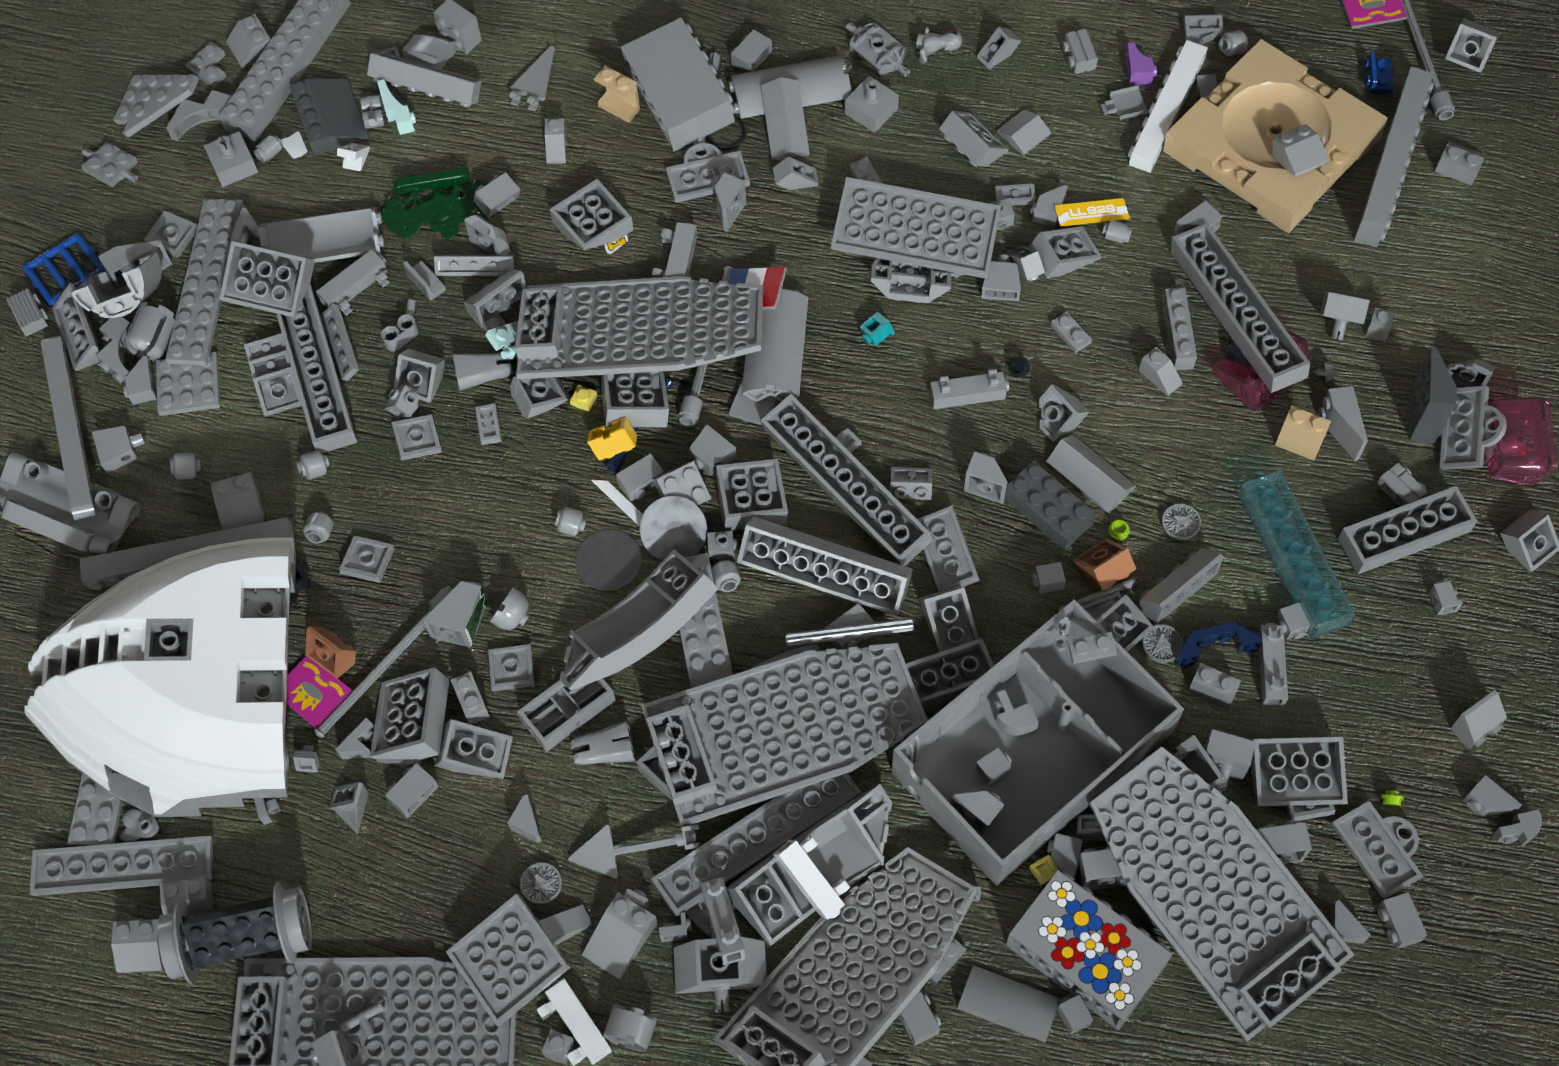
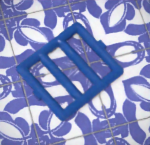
M79 233L72 235L23 265V271L32 281L31 285L36 292H40L50 306H54L69 285L51 262L50 258L60 253L80 280L74 283L75 287H78L89 277L106 271L97 257L98 254L93 247L90 248ZM76 242L97 269L89 275L85 274L67 250L68 247ZM42 263L63 290L55 296L50 294L33 271L35 267Z

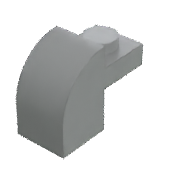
M1006 690L997 692L994 705L997 712L1001 714L997 715L996 723L1002 731L1010 735L1019 736L1037 730L1039 722L1030 703L1013 708Z

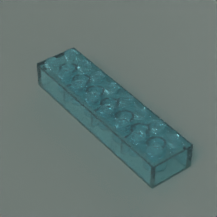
M1281 470L1242 483L1238 495L1293 604L1300 603L1310 623L1307 631L1310 638L1313 639L1350 626L1356 615Z

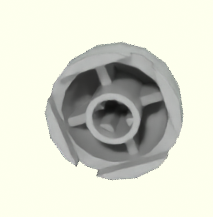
M513 587L490 620V623L502 630L515 629L519 624L523 626L530 616L527 614L529 603L526 596Z

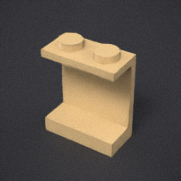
M604 66L594 78L595 82L606 87L605 94L598 101V107L630 123L640 111L637 82Z
M1291 405L1275 446L1314 461L1331 421Z

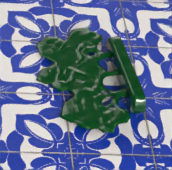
M465 168L394 180L392 185L393 191L396 194L410 195L404 200L395 196L388 197L384 201V210L380 212L382 220L387 223V228L392 232H397L398 236L405 240L417 234L423 223H429L432 231L440 232L442 237L449 241L458 233L459 224L461 222L465 223V218L478 215L489 222L492 216L487 218L473 201L475 190L481 185L486 186L483 181L475 180L467 188L459 186L468 183L470 180L469 171ZM453 186L450 194L438 192L440 188ZM433 190V197L429 200H422L417 197V192ZM459 191L463 192V196L459 195ZM411 199H413L412 207L406 209L407 202H411ZM404 202L403 206L400 207L399 203Z

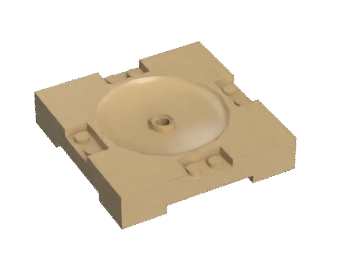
M1261 39L1226 73L1225 79L1206 98L1202 97L1166 132L1163 152L1192 171L1199 169L1257 207L1256 213L1286 233H1289L1312 210L1313 204L1356 160L1359 161L1382 137L1388 117L1343 89L1339 88L1335 91L1309 75L1306 66ZM1307 124L1318 133L1329 163L1294 177L1272 158L1273 138Z

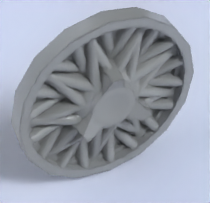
M1175 504L1164 512L1162 527L1171 538L1189 540L1199 532L1201 517L1193 507L1186 504Z
M1155 625L1143 637L1142 646L1145 654L1150 659L1159 663H1168L1178 657L1183 647V642L1179 632L1173 627Z
M536 863L529 866L523 872L520 878V888L523 896L528 901L535 904H546L558 896L562 888V879L559 871L553 865Z

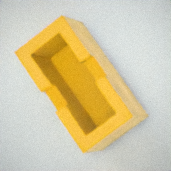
M623 417L611 422L610 427L605 428L602 425L589 430L587 443L600 461L605 458H612L618 453L627 452L636 447L637 434L627 418Z

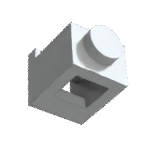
M1437 581L1429 591L1437 616L1457 612L1463 604L1462 599L1458 600L1457 590L1453 588L1451 581Z

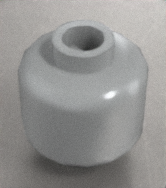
M1229 31L1222 35L1219 47L1226 56H1235L1246 51L1249 41L1243 31Z
M318 450L301 455L297 462L299 474L308 480L324 476L329 466L327 456L322 455Z
M176 453L173 459H170V473L177 480L194 479L196 473L201 472L200 459H196L193 453Z
M564 507L562 510H558L554 526H557V531L560 533L576 536L579 531L583 532L586 519H583V512L581 510Z
M312 513L307 517L303 533L312 543L325 542L332 532L333 521L326 513Z
M719 561L711 569L713 581L719 588L718 590L731 592L739 585L741 577L736 564L732 561Z

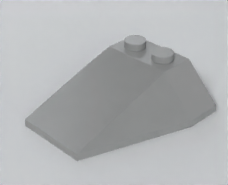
M876 258L871 268V282L888 299L929 303L951 289V273Z

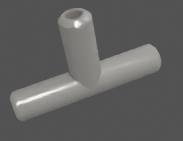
M379 1002L339 1024V1027L344 1033L360 1024L366 1038L372 1039L375 1037V1032L368 1019L384 1011V1007Z

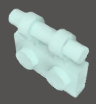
M518 321L488 330L485 334L496 351L503 349L501 352L503 359L517 357L515 346L512 345L516 343Z

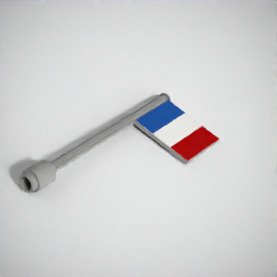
M726 266L723 268L722 281H727L730 285L744 283L763 286V309H776L787 269L785 267L733 269L730 266ZM708 364L697 367L690 395L683 397L678 415L679 421L683 425L693 426L699 419L703 404L699 394Z

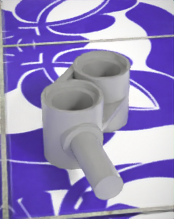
M380 95L360 97L365 128L385 126Z
M408 300L406 314L398 318L395 327L388 326L382 330L381 336L387 350L397 351L418 335V327L413 317L415 300Z

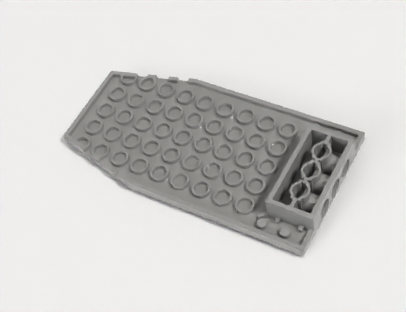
M687 276L529 285L527 289H522L515 343L518 357L517 378L535 379L677 371L761 351L763 286L744 283L730 285L727 281L713 283L703 278L697 281L691 280V277Z
M898 643L869 645V647L865 648L849 647V649L841 650L833 648L818 652L816 650L805 651L641 705L681 827L852 772L917 731L928 721Z
M1163 747L1158 748L1089 802L1128 891L1245 1041H1249L1263 1028H1271L1342 970L1340 966L1354 956V953L1239 807L1225 798L1218 790L1211 787L1203 778L1192 772Z
M909 847L905 848L885 863V868L877 873H872L868 876L869 880L859 887L856 885L849 891L850 894L841 899L845 905L840 909L841 912L838 916L828 920L821 916L713 1040L746 1066H856L936 972L977 893L976 888Z
M429 957L296 958L295 962L291 964L286 958L245 959L243 977H238L229 1066H319V1063H315L311 1054V1050L314 1049L312 1042L332 1030L344 1034L354 1066H514L517 1012L502 1025L496 1026L454 963L437 961ZM379 1002L382 1003L384 1011L368 1019L375 1032V1037L367 1039L360 1024L344 1033L341 1031L339 1024Z

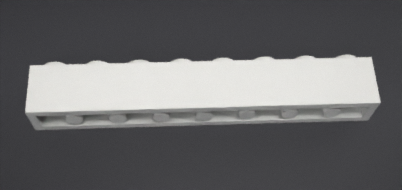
M1186 40L1183 47H1179L1176 55L1178 59L1177 61L1173 60L1169 69L1171 73L1170 75L1166 74L1162 84L1164 87L1163 89L1159 88L1156 95L1157 102L1152 103L1149 110L1150 116L1145 117L1142 128L1144 129L1142 132H1138L1135 139L1136 145L1131 146L1129 150L1130 166L1151 173L1164 146L1166 132L1174 125L1196 79V75H1198L1205 60L1208 47Z

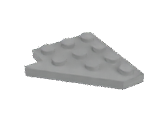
M133 75L113 120L117 124H126L123 134L126 137H130L191 96L199 79L196 75Z

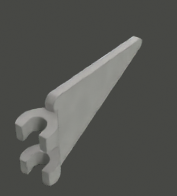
M550 46L510 87L511 93L509 97L512 98L511 105L518 106L523 95L528 97V110L536 111L539 100H545L555 53L554 46Z

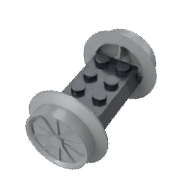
M280 881L275 882L273 897L194 914L189 913L183 902H177L173 913L161 915L158 920L159 951L166 974L170 979L185 977L191 985L196 984L198 981L200 966L280 949L283 950L287 961L291 964L295 962L298 952L308 951L312 948L311 920L305 895L300 886L286 889Z

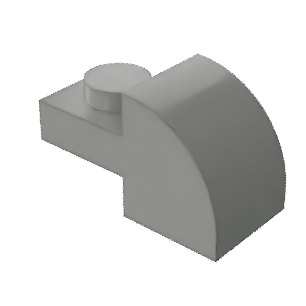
M1534 810L1517 814L1511 821L1512 825L1500 827L1493 834L1496 843L1504 841L1505 844H1509L1517 840L1520 846L1529 843L1541 829L1542 817L1540 811Z

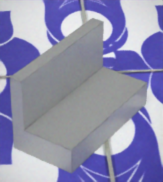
M407 261L403 263L407 276L430 301L446 291L444 284L423 261L413 267Z

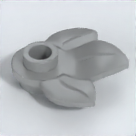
M129 809L123 814L122 820L126 828L119 837L125 842H136L140 838H153L159 831L158 822L155 816L143 810Z

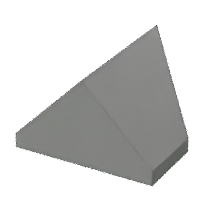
M361 782L335 787L330 808L357 835L369 794Z

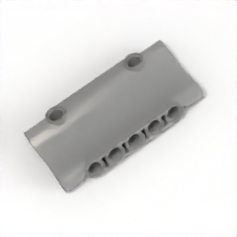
M16 452L8 456L0 478L1 518L75 549L92 552L97 555L115 552L123 533L137 517L140 511V503L91 482L97 515L74 520L64 470L47 463L35 461Z

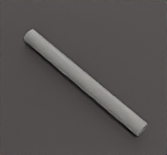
M1134 577L1113 585L1107 590L1098 591L1076 602L1080 606H1084L1115 592H1121L1137 585L1136 579ZM1067 605L1057 608V612H1060Z

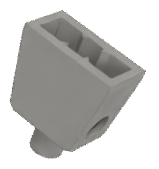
M1001 254L998 256V262H990L988 277L984 279L981 298L1019 301L1021 287L1018 265L1016 263H1009L1010 257L1008 255Z
M709 425L704 427L689 448V458L694 461L698 471L703 469L709 475L716 472V465L728 464L737 457L736 447Z
M125 426L92 432L100 464L106 473H110L136 460L135 447L145 444L142 433L131 436Z

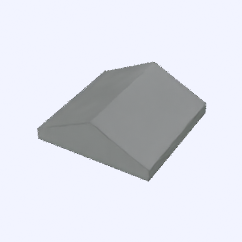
M1023 109L997 130V134L1024 156L1047 138L1051 131L1038 114Z

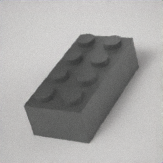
M1035 461L1029 464L1007 485L1005 500L1064 551L1094 523L1096 513Z

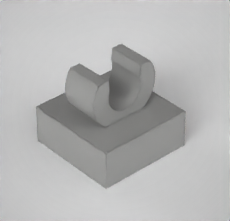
M304 745L303 751L295 750L293 760L296 771L318 773L320 765L317 752H312L313 745Z
M254 798L259 819L264 825L272 823L271 814L281 811L279 803H277L276 799L266 801L265 798Z

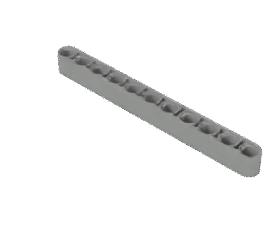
M61 335L40 340L71 512L74 520L97 515L65 344Z

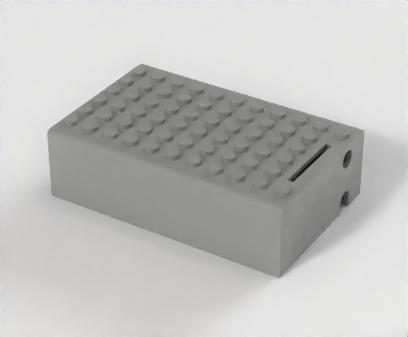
M1075 600L1070 602L893 750L892 774L996 886L1090 806L1089 802L1128 773L1174 733L1184 710L1115 639L1117 655L1077 664L1072 662L1068 642L1066 650L1059 652L1056 649L1054 639L1060 635L1057 624L1064 617H1068L1071 622L1069 635L1067 636L1068 641L1108 633ZM1006 690L1013 708L1030 703L1039 722L1037 730L1019 736L1010 735L1002 731L996 723L997 715L1001 714L997 712L994 705L997 692ZM999 748L1002 753L1006 752L1012 761L1011 769L1008 774L988 786L975 769L976 762ZM980 791L993 792L1002 799L1001 802L1004 806L982 835L969 825L949 803L954 794Z

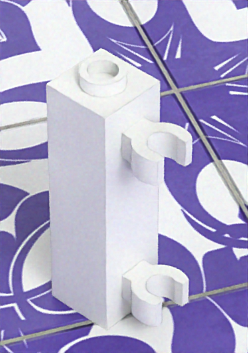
M807 837L800 845L796 840L790 839L775 851L773 855L820 917L822 916L827 920L835 918L840 914V909L845 905L839 896L846 892L850 886L845 880L842 881V879L837 881L833 887L829 885L806 854L818 845L813 837Z
M565 979L562 981L556 980L548 986V990L545 991L550 1002L537 1009L539 1015L544 1021L557 1011L580 1046L567 1055L571 1064L575 1066L587 1056L591 1064L594 1065L612 1052L610 1046Z

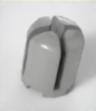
M147 302L138 306L125 337V346L133 355L136 354L138 358L147 356L152 361L164 355L171 338L175 319L173 318L174 313L168 308L161 305L158 308L146 306Z

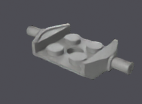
M852 22L846 25V29L853 34L849 44V51L855 50L878 69L879 75L898 70L904 77L909 75L910 70L902 65L906 55V47L879 25L869 23L862 28H857ZM874 44H882V46L875 47Z

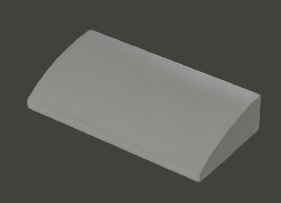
M973 965L958 1004V1009L1039 1041L1046 1042L1060 998Z

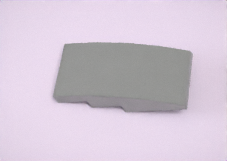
M282 333L244 344L253 376L252 379L264 417L302 406Z

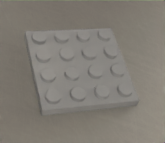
M515 894L446 951L496 1026L502 1025L571 968L520 894Z

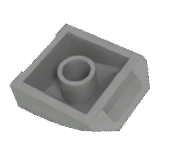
M413 35L403 48L402 57L442 69L451 56L455 54L456 49L454 42L446 38L434 35Z
M478 215L465 218L464 221L470 243L490 255H507L510 252L508 237L502 229Z
M515 376L510 386L512 398L521 411L522 417L525 418L549 411L567 401L569 397L558 377L518 379Z

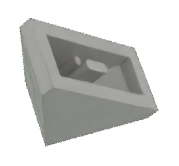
M523 795L507 823L511 830L537 843L542 842L528 795Z
M1340 900L1335 902L1331 907L1330 924L1344 942L1363 944L1371 934Z

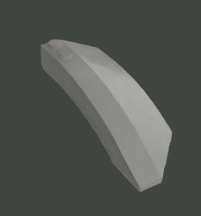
M673 549L645 581L627 597L593 621L575 631H570L569 636L572 640L570 646L566 648L564 657L566 666L565 671L561 672L560 680L573 691L615 674L637 662L673 636L719 588L704 573Z
M878 784L831 812L792 840H796L800 845L807 837H813L818 845L806 854L829 885L833 887L837 881L842 879V881L845 880L851 886L884 864L885 856H883L884 843H887L889 828L887 822L892 801L881 784ZM773 853L726 887L727 893L736 908L769 945H773L816 911Z

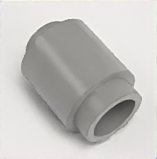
M268 135L255 147L256 149L253 153L263 163L270 161L282 150V142L277 136Z
M1110 220L1109 223H1105L1102 234L1106 235L1105 239L1123 244V242H1129L1132 228L1128 227V224Z

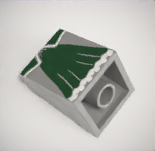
M461 581L424 618V624L430 637L471 648L488 604L482 586L474 581Z

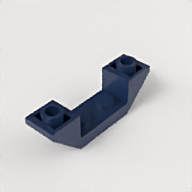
M1235 622L1192 631L1178 654L1175 666L1191 667L1197 663L1200 656L1198 647H1206L1212 642L1217 641L1220 643L1228 642L1232 638L1238 653L1245 652L1250 654L1259 649L1262 638Z

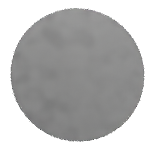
M666 496L660 498L645 510L641 518V540L645 548L654 557L662 561L673 549L683 557L694 556L701 549L706 539L707 524L702 511L695 503L684 497Z
M603 530L590 535L581 543L575 557V567L582 581L588 586L602 591L617 590L628 585L637 576L642 564L641 550L636 541L626 533L617 530Z

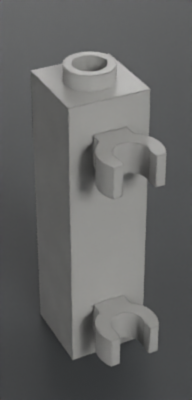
M677 222L675 232L669 229H662V243H672L666 271L653 268V278L688 277L697 240V226L688 222Z
M371 249L318 289L316 293L319 301L326 308L331 304L339 305L342 313L347 316L352 312L348 302L376 280L383 288L389 284L385 274L387 273L386 260L381 254L377 255Z
M997 369L988 370V374L948 379V376L939 378L940 381L930 383L933 410L1003 400L1006 398V391H1009L1008 379H1004L1003 372H997Z
M1267 623L1261 625L1258 631V635L1262 638V643L1259 647L1262 706H1284L1288 700L1283 625Z
M723 877L717 879L710 878L700 883L703 900L723 965L745 960V948Z

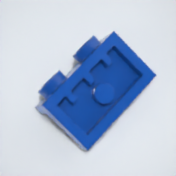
M1370 52L1368 59H1365L1364 70H1367L1365 84L1369 87V93L1392 94L1394 86L1391 59L1375 58V52Z

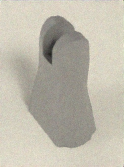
M501 353L453 354L460 391L488 381L506 378L513 374L512 365L508 364L511 359H503Z
M627 720L599 731L579 736L570 742L571 750L573 751L588 749V751L576 753L572 756L574 764L577 765L631 762L636 759Z

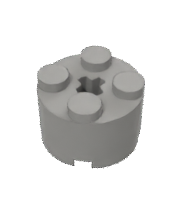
M613 1004L603 1037L613 1044L618 1045L620 1043L626 1045L625 1048L644 1052L650 1044L657 1019L644 1015L645 1011L631 1007V1010L628 1011L623 1006Z

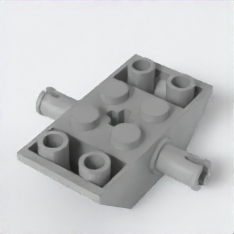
M711 926L712 939L694 940L673 947L676 994L713 991L715 992V1012L722 1013L721 1003H723L724 1012H729L728 991L759 988L767 979L765 941L741 937L746 959L717 968L718 962L722 961Z

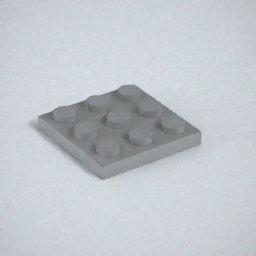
M216 352L210 353L207 366L167 364L165 359L156 360L157 411L159 416L220 408L219 365Z

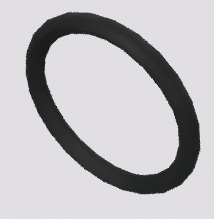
M734 117L735 122L742 128V137L733 145H719L712 140L710 134L707 135V139L710 144L718 149H734L745 140V125L738 118Z

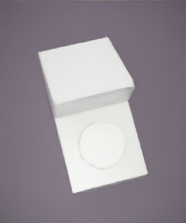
M349 143L337 148V156L343 157V168L361 171L370 146Z

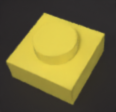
M578 385L570 400V404L589 412L598 396L597 391Z
M1049 855L1029 867L1041 887L1049 883L1059 870Z

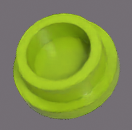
M1123 520L1113 521L1108 528L1109 535L1115 540H1124L1130 532L1128 524Z
M1386 790V794H1381L1383 804L1391 806H1401V801H1404V797L1399 796L1400 792Z

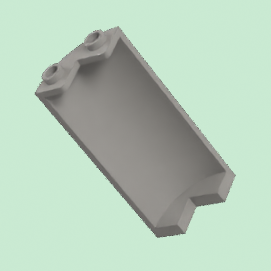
M842 55L731 75V81H728L730 93L733 92L736 97V102L733 103L735 114H739L740 118L765 114L761 85L779 77L799 81L803 107L847 99L852 93L849 76L846 73V64Z
M376 207L270 222L258 226L261 248L315 260V263L363 256L371 249L375 253H381V247L385 246L383 235H380L379 224H382L381 213L377 212Z
M781 289L777 308L763 309L762 350L746 354L742 394L755 402L770 395L781 402L790 394L795 398L799 397L808 297L801 294L798 290Z

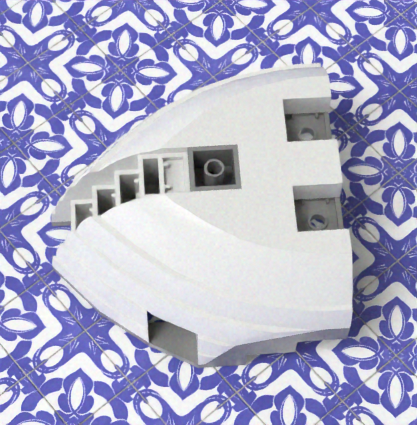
M248 539L207 546L180 554L128 576L86 604L39 645L38 650L34 652L28 668L31 675L43 674L42 686H38L35 689L34 696H30L28 699V706L24 707L27 718L70 765L111 795L155 817L201 816L202 808L244 807V798L288 797L289 752L285 738L290 593H295L296 574L294 539ZM264 606H271L273 608L269 614H263L260 610ZM267 688L270 692L266 697H259L257 695L258 690Z

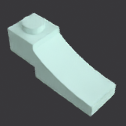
M385 79L377 81L388 122L396 120L400 135L414 132L413 123H416L414 113L409 112L407 105L403 106L393 97L386 85Z

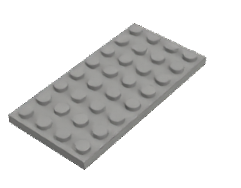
M846 177L831 249L987 279L1001 206Z

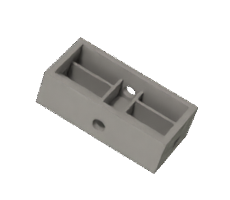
M603 678L573 691L559 680L518 710L517 713L523 725L547 752L616 700L613 690Z

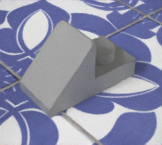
M242 208L230 241L247 244L249 236L259 237L258 226L248 210Z
M365 718L335 749L341 759L370 757V750L363 744L370 741L373 737L374 725L372 722Z

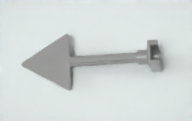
M606 825L574 852L568 860L607 876L618 878L616 855L676 844L677 846H685V850L702 846V842L695 843L696 834L693 830L699 829V825L681 827L682 832L675 833V836L620 846L613 845L611 827Z

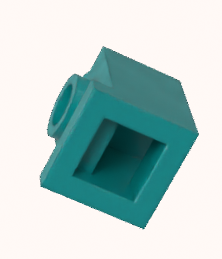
M876 312L860 326L863 333L861 337L868 345L873 343L877 346L887 336L895 334L890 322L879 312Z

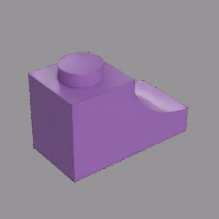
M1135 42L1127 43L1125 58L1129 85L1152 84L1153 76L1157 75V67L1153 65L1152 57H1147L1140 53Z

